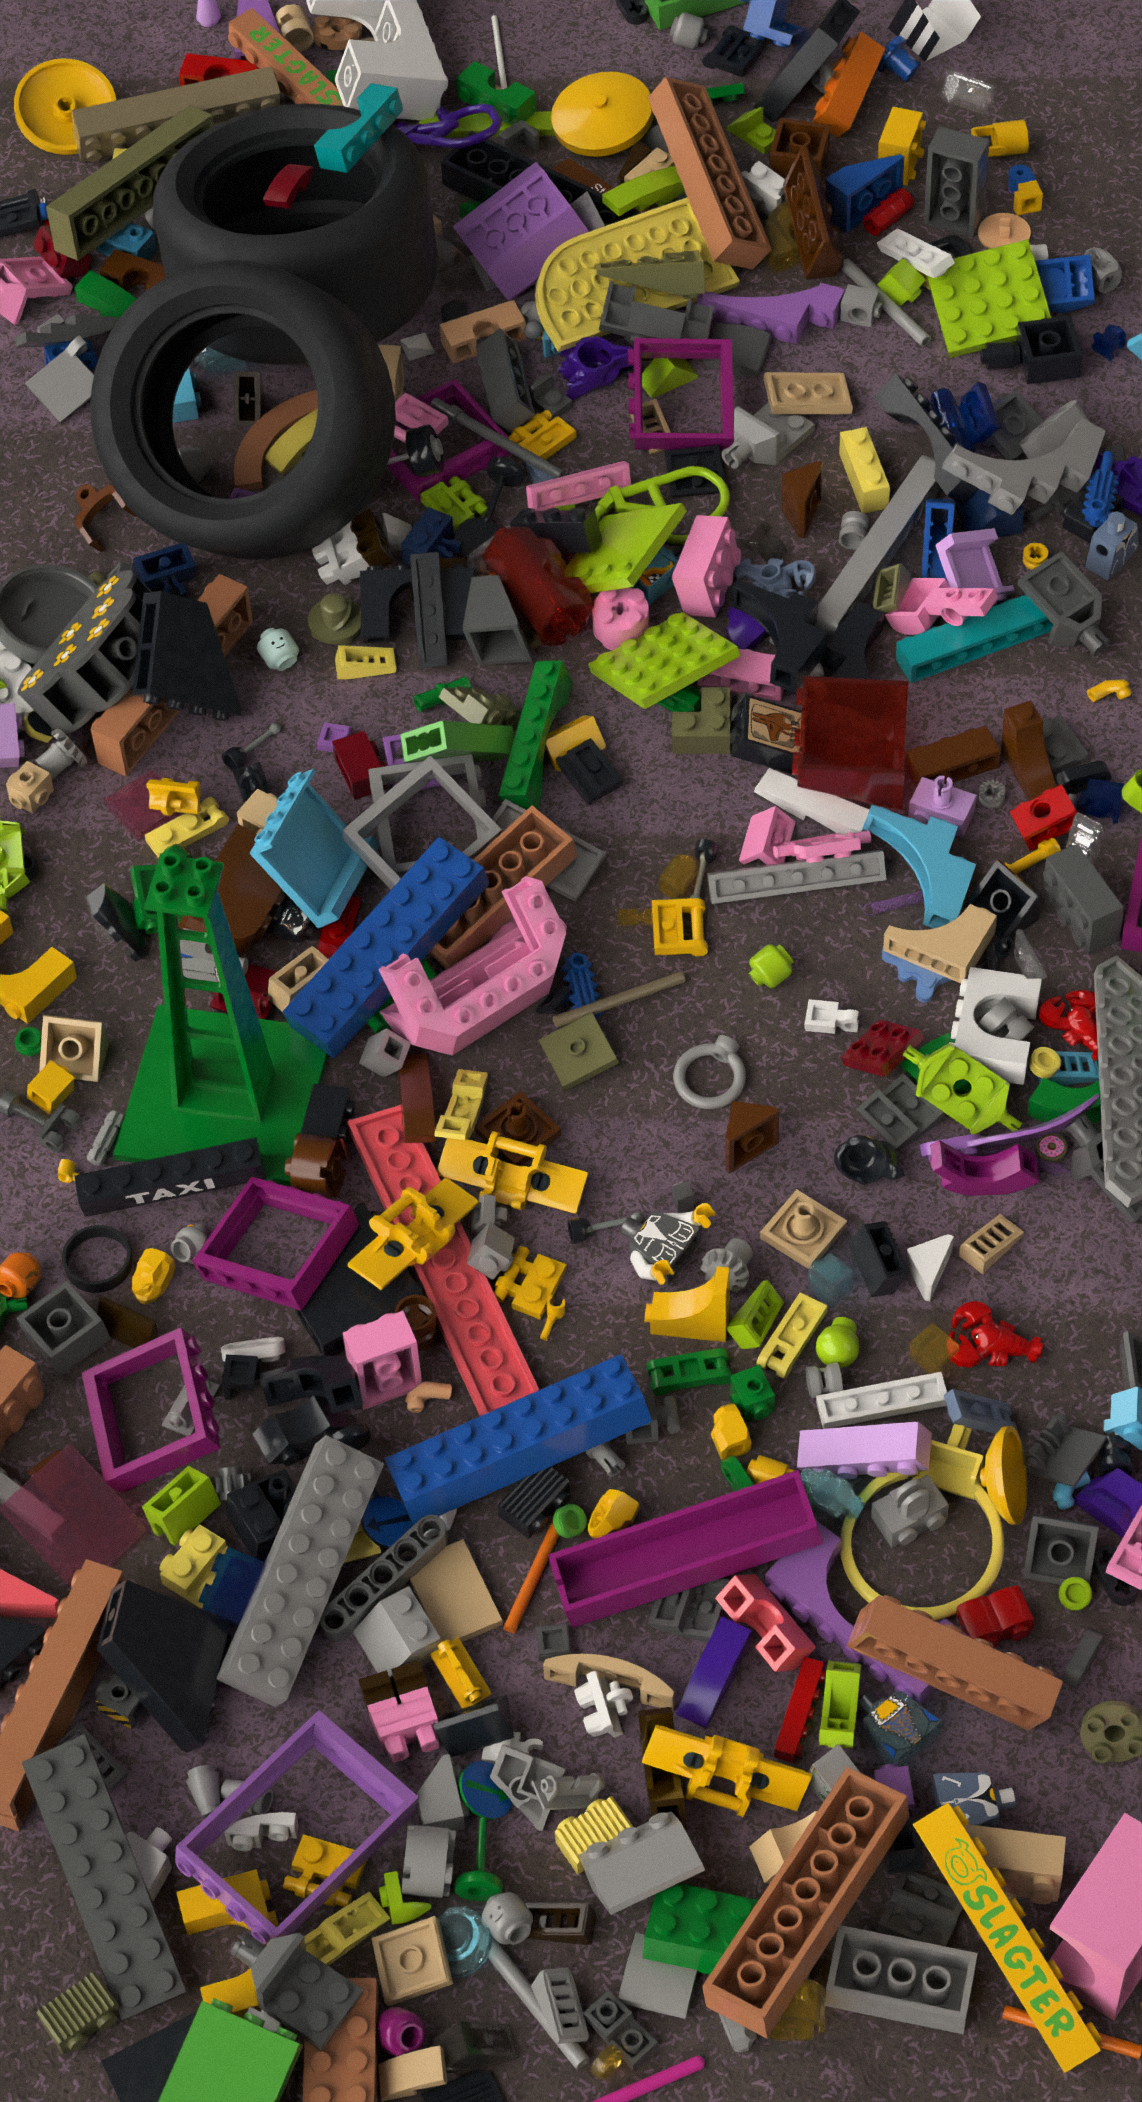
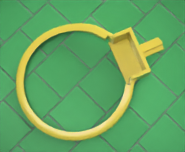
M954 1424L947 1444L931 1440L929 1470L917 1471L914 1475H903L893 1472L887 1473L885 1477H876L861 1491L848 1510L840 1535L841 1561L852 1586L868 1603L881 1595L865 1582L855 1565L851 1548L853 1526L860 1510L875 1493L892 1483L908 1479V1477H912L913 1480L929 1475L939 1490L972 1500L975 1499L985 1512L991 1527L992 1553L987 1569L981 1579L970 1591L958 1599L935 1607L901 1606L912 1611H924L932 1616L933 1621L948 1618L957 1614L958 1605L984 1596L996 1580L1004 1556L1003 1527L1000 1515L992 1504L989 1494L980 1484V1470L984 1467V1455L965 1450L972 1433L971 1428Z

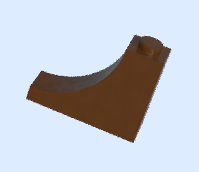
M1031 700L1004 709L1001 753L1027 799L1030 801L1042 795L1047 789L1057 787L1045 749L1043 720Z

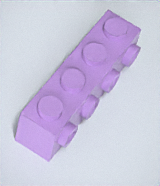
M919 1422L800 1431L797 1468L814 1481H826L828 1477L835 1476L843 1479H855L857 1475L864 1474L873 1477H885L887 1473L893 1472L903 1475H914L917 1471L929 1470L932 1432Z

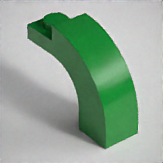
M1043 1077L1029 1099L1028 1116L1044 1123L1067 1113L1097 1093L1100 1095L1099 1079L1087 1087L1068 1088ZM1100 1097L1086 1112L1092 1123L1101 1120Z

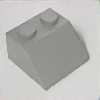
M409 1586L379 1601L353 1631L375 1671L379 1673L387 1670L391 1682H393L392 1668L420 1660L421 1666L433 1660L430 1653L439 1649L438 1645L441 1643L440 1636Z

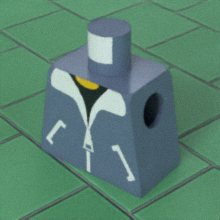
M1120 512L1110 513L1108 519L1092 536L1085 568L1109 581L1139 547L1137 523Z
M988 1773L933 1774L932 1791L937 1809L948 1802L952 1808L958 1805L970 1825L998 1828L999 1811L1016 1807L1012 1787L993 1790Z

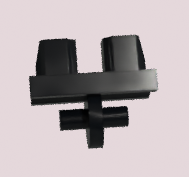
M260 762L246 768L232 769L243 804L257 789L267 794L271 793Z

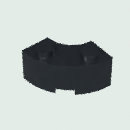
M312 1396L295 1409L283 1413H272L253 1433V1436L269 1464L291 1466L300 1459L311 1455L315 1443L326 1435L331 1437L339 1430L350 1425L342 1411L331 1412L328 1399L321 1396Z

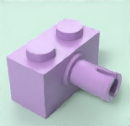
M938 776L934 781L922 777L909 802L908 818H914L926 825L930 816L944 819L958 826L955 835L963 838L975 814L977 795L952 787L953 782L949 777L946 784L944 783L945 776Z

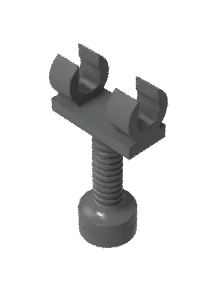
M7 1090L0 1098V1113L8 1117L16 1113L43 1127L37 1134L39 1145L45 1146L55 1153H59L65 1145L62 1143L64 1138L56 1133L60 1125L63 1124L65 1127L75 1131L82 1123L79 1120L81 1116L76 1111L66 1109L62 1104L59 1105L49 1118L21 1103V1096L11 1090Z

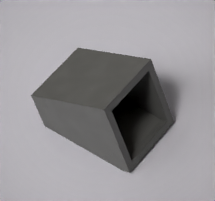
M499 575L472 577L462 630L477 664L493 665L532 662L533 656Z

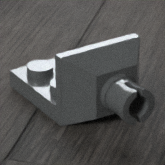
M1062 551L1019 578L1017 585L1054 624L1047 641L1051 646L1074 647L1081 642L1091 651L1090 653L1094 657L1099 655L1098 650L1102 653L1108 648L1111 640L1098 627L1101 619L1102 594Z
M1083 1112L1065 1126L1067 1131H1070L1080 1145L1073 1151L1071 1177L1074 1181L1091 1175L1129 1223L1135 1222L1142 1216V1200L1127 1208L1105 1188L1102 1129L1096 1128L1089 1120L1087 1114Z
M245 1931L240 1936L242 1943L236 1941L231 1950V1956L238 1958L251 1969L259 2008L323 2051L363 1996V1989L307 1952L305 1937L300 1933L273 1938L268 1944H263L254 1938L252 1934Z

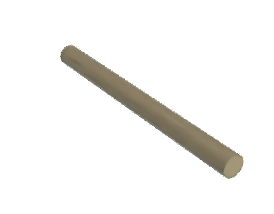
M680 971L553 1016V1023L558 1028L572 1023L591 1012L595 1015L685 983V975Z

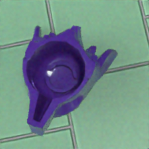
M594 336L593 338H582L581 341L576 343V346L561 351V357H566V360L562 361V366L558 367V372L563 374V379H568L567 387L569 388L566 396L574 400L592 389L612 383L622 368L633 366L628 365V349H631V347L613 345L601 337ZM606 350L609 354L603 353L601 351Z

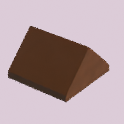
M820 461L782 474V512L798 537L801 538L805 537L822 499L823 462Z
M732 1101L725 1137V1170L729 1174L779 1144V1110L777 1107Z

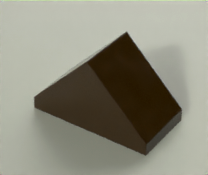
M234 371V426H253L263 415L265 395L261 371Z

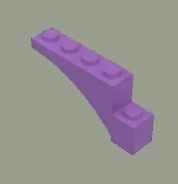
M820 282L819 286L808 290L771 297H736L705 291V294H699L697 303L708 307L710 305L714 306L712 320L754 327L771 333L772 337L780 341L797 344L808 322L819 327L834 329L840 318L841 301L845 289Z

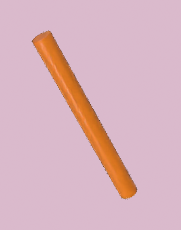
M553 1520L504 1624L503 1629L507 1632L515 1634L549 1560L548 1555L552 1553L560 1536L554 1528Z
M1005 2005L1003 2019L1037 2029L1026 2010ZM1098 2032L1102 2038V2041L1097 2043L1100 2048L1140 2059L1142 2045Z

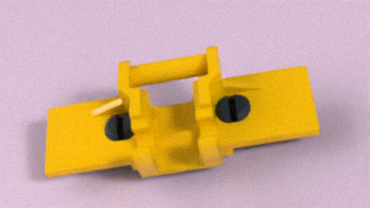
M492 1131L488 1144L469 1139L447 1138L437 1169L438 1176L447 1177L450 1180L484 1189L480 1191L479 1198L484 1194L496 1196V1202L509 1205L518 1210H524L527 1202H532L573 1214L578 1212L589 1174L582 1170L544 1160L546 1145L539 1144L535 1146L502 1137L499 1132ZM499 1149L534 1158L531 1167H521L497 1159Z
M447 1177L425 1195L412 1187H407L402 1191V1196L382 1214L379 1216L375 1215L369 1220L370 1227L379 1236L348 1262V1267L382 1290L409 1265L412 1267L415 1263L425 1264L452 1240L455 1233L454 1225L479 1204V1201ZM412 1206L411 1215L415 1218L410 1224L405 1226L399 1222L395 1225L390 1223L406 1208Z
M655 1725L642 1758V1763L690 1778L684 1799L691 1801L692 1798L737 1811L736 1815L744 1817L751 1798L797 1811L812 1778V1773L763 1758L764 1754L760 1753L758 1748L717 1735L713 1737L705 1735V1738L702 1739L659 1725ZM714 1775L731 1780L736 1783L734 1795H737V1797L706 1788L705 1786H709Z

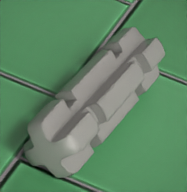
M114 1110L107 1114L104 1126H101L92 1145L93 1149H90L87 1155V1161L94 1166H100L104 1163L107 1151H110L119 1132L118 1128L122 1126L124 1120L122 1114Z

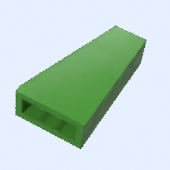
M445 720L400 734L405 763L424 761L429 756L433 759L467 754H472L473 761H497L510 756L514 742L512 726Z

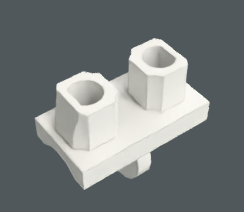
M596 1671L586 1674L588 1682L574 1690L577 1701L583 1709L596 1705L598 1711L584 1717L583 1721L586 1731L592 1737L609 1733L614 1738L623 1735L618 1715L622 1716L628 1713L626 1705L633 1700L631 1690L628 1688L620 1689L618 1681L611 1682L608 1686L607 1680L599 1679Z

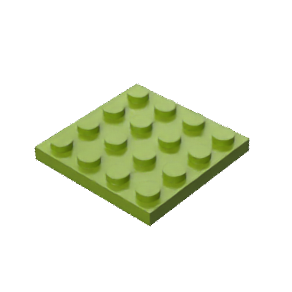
M1029 239L953 258L955 264L950 266L944 274L935 278L926 275L949 358L980 351L981 348H985L986 342H1015L1017 338V324L1019 322L1051 318Z
M684 612L669 616L666 621L657 626L647 628L638 639L626 640L616 649L600 654L588 666L594 676L643 709H647L741 655L738 646Z

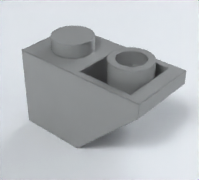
M450 1754L442 1756L417 1792L419 1797L418 1809L422 1826L443 1827L458 1831L465 1829L464 1817L470 1816L469 1808L465 1805L462 1797H459L457 1786H459L461 1773L459 1765L452 1766Z

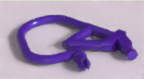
M475 104L449 113L445 107L437 109L436 113L440 120L439 122L416 124L409 127L402 122L396 125L412 143L459 149L478 144L492 137L501 128L502 118L492 105ZM487 113L493 121L490 127L470 137L462 139L444 138L459 127L457 120L466 116Z

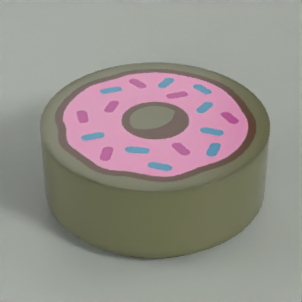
M1048 1133L1038 1139L1036 1144L1038 1159L1058 1164L1065 1159L1067 1143L1063 1137L1058 1134Z

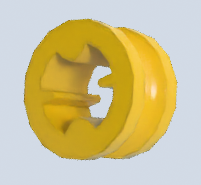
M1030 543L1024 548L1023 564L1028 569L1033 570L1048 560V549L1045 545Z

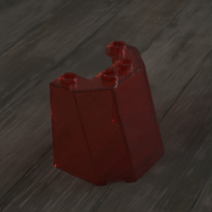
M803 676V688H797L796 705H802L801 729H795L794 746H800L799 752H793L792 775H798L797 787L902 810L909 682Z

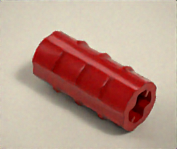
M899 188L894 193L889 194L884 201H880L879 205L870 209V212L862 218L865 230L873 236H877L883 230H887L892 223L897 222L898 218L904 216L913 207L914 200L911 194L905 189Z

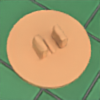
M1011 213L990 215L980 223L978 228L979 240L988 249L1030 239L1031 235L1028 223L1023 218Z

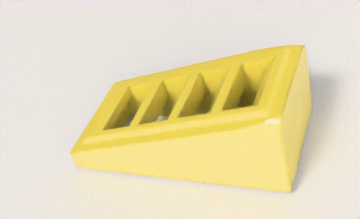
M338 645L335 657L337 679L346 680L396 673L394 648ZM385 657V663H381L380 658ZM369 659H373L374 663H369Z

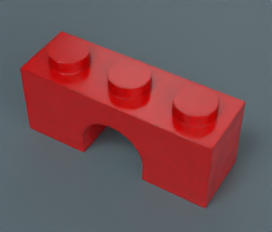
M186 53L179 72L180 86L259 68L247 60Z

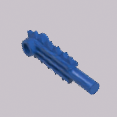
M1111 451L1103 453L1100 470L1097 469L1096 473H1091V478L1088 479V482L1091 484L1086 488L1089 493L1085 494V498L1088 500L1083 502V505L1087 508L1082 509V513L1085 515V521H1088L1094 527H1100L1107 520L1109 514L1112 513L1109 510L1114 509V505L1111 502L1116 500L1113 494L1117 493V489L1114 487L1118 486L1119 482L1117 481L1118 476L1113 475V471H1111L1114 454Z
M573 952L571 957H563L565 964L561 967V970L567 973L563 980L570 983L568 987L570 993L573 994L569 997V1001L575 1003L571 1010L595 1002L601 994L593 991L598 986L597 983L591 981L596 975L589 971L593 963L587 961L586 955ZM604 1012L595 1014L594 1017L596 1018V1020H598V1016L603 1015Z

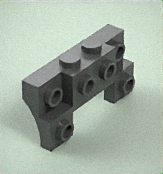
M610 281L599 326L600 331L625 336L624 340L629 341L631 345L634 343V338L708 339L714 310L713 305H710V307L692 303V300L688 299L686 311L681 313L633 301L636 290L635 286L629 288L613 284L614 281Z

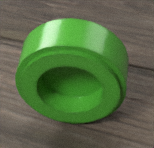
M567 1504L556 1510L553 1516V1525L560 1536L573 1538L584 1532L587 1518L579 1506Z

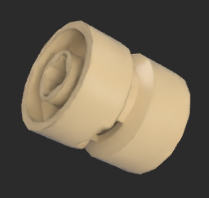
M295 4L282 7L275 15L280 34L299 52L306 51L314 42V34L304 8Z

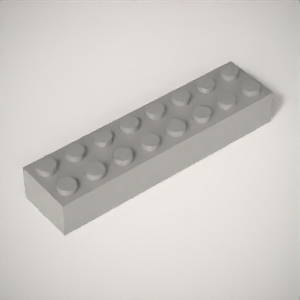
M327 1435L315 1443L217 1675V1680L274 1707L287 1701L384 1466L383 1462Z

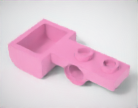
M912 578L899 609L886 613L885 617L894 630L905 635H917L929 630L940 615L947 623L953 626L962 625L968 616H985L998 599V595L995 589L950 588L946 578Z

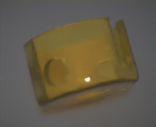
M805 1979L768 2038L780 2041L811 2040L814 2038V2023L819 2026L820 2033H825V1988L818 1982Z

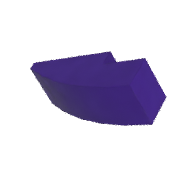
M720 1618L692 1674L676 1715L707 1729L736 1676L737 1667L751 1643L752 1630L727 1618Z

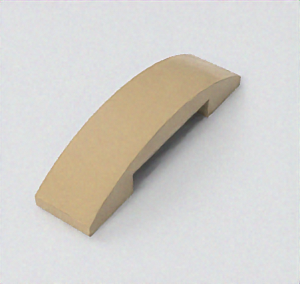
M567 1654L545 1659L543 1664L544 1679L577 1687L580 1675L587 1677L586 1674L596 1671L599 1679H606L609 1683L618 1681L621 1686L640 1690L642 1704L658 1708L672 1707V1711L675 1706L674 1691L664 1681L648 1670L625 1660L596 1654Z

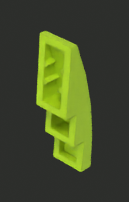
M676 166L649 172L622 183L602 194V202L618 216H621L634 207L639 212L654 203L661 207L683 194L685 189L677 173Z

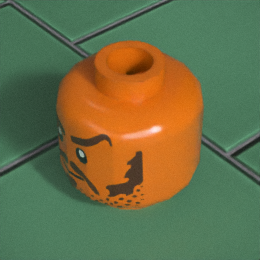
M13 1252L0 1264V1292L6 1297L24 1298L41 1280V1267L38 1260L26 1252Z

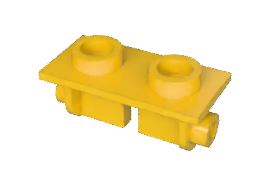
M459 1637L451 1642L449 1639L441 1642L438 1645L439 1649L430 1653L461 1708L477 1704L492 1695Z

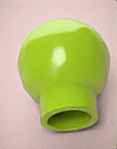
M837 1317L833 1320L832 1325L825 1328L818 1336L816 1352L821 1362L826 1366L829 1363L838 1362L841 1369L848 1367L857 1359L859 1355V1339L856 1335L857 1325L853 1320L846 1317Z

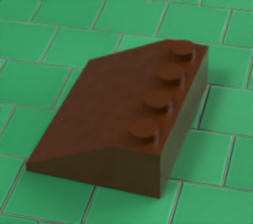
M801 146L783 183L805 280L836 276L843 265V253L841 250H838L837 229L832 225L831 221L832 208L825 197L826 183L824 179H821L819 168L807 146Z

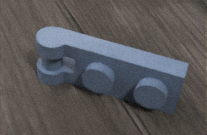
M955 1389L950 1390L944 1395L948 1407V1415L954 1424L994 1434L1003 1426H1013L1018 1433L1016 1424L1010 1419L1012 1412L1008 1403Z

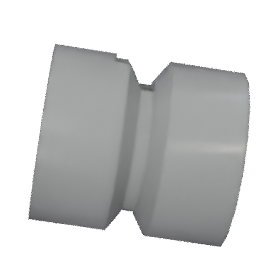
M1006 997L1002 998L977 1023L984 1032L992 1036L1020 1041L1035 1028L1023 1015H1016V1008Z

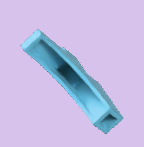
M872 804L862 829L865 831L869 830L870 833L883 839L895 848L915 872L924 897L925 912L922 924L934 929L955 920L959 916L976 866L975 863L969 862L963 857L949 854L958 826L944 819H937L930 816L926 825L914 818H907L891 812L887 808Z

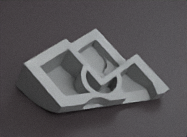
M502 1744L490 1778L533 1823V1826L537 1830L543 1831L550 1810L542 1809L531 1782L546 1779L548 1775L563 1777L566 1768Z

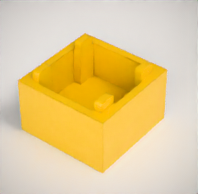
M892 107L879 140L878 159L898 154L903 155V185L907 186L909 180L915 179L916 171L914 167L917 159L922 158L924 155V149L921 148L922 130L926 126V121L923 120V112Z

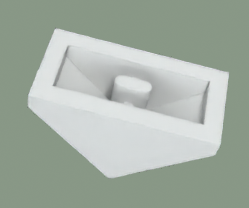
M947 1234L907 1249L906 1265L926 1301H931L951 1256L954 1238L952 1235Z

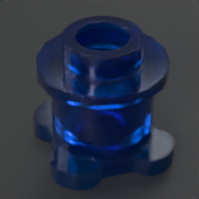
M1112 324L1105 328V332L1094 333V343L1091 345L1093 351L1101 354L1108 361L1114 359L1113 352L1115 350L1123 348L1127 343L1124 330Z

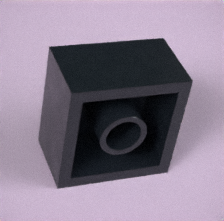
M1071 316L1019 322L1017 324L1016 343H1019L1020 362L1027 384L1080 377L1082 351Z

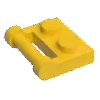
M700 898L652 900L655 956L677 954L704 956L708 953V944L704 940V900ZM682 913H689L691 915L692 940H684Z

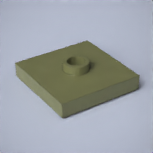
M592 1012L539 1039L565 1091L619 1063Z

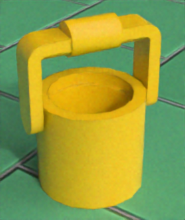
M1024 119L993 123L992 125L971 129V135L973 136L991 135L992 146L989 147L988 157L1028 153L1029 138Z

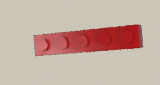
M808 1657L803 1659L774 1749L775 1758L795 1763L796 1757H801L803 1750L801 1741L802 1738H807L809 1726L806 1725L808 1719H813L815 1712L813 1703L819 1700L821 1689L818 1688L820 1682L824 1683L826 1678V1670H824V1662Z

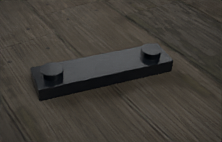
M439 552L410 554L419 668L449 666Z

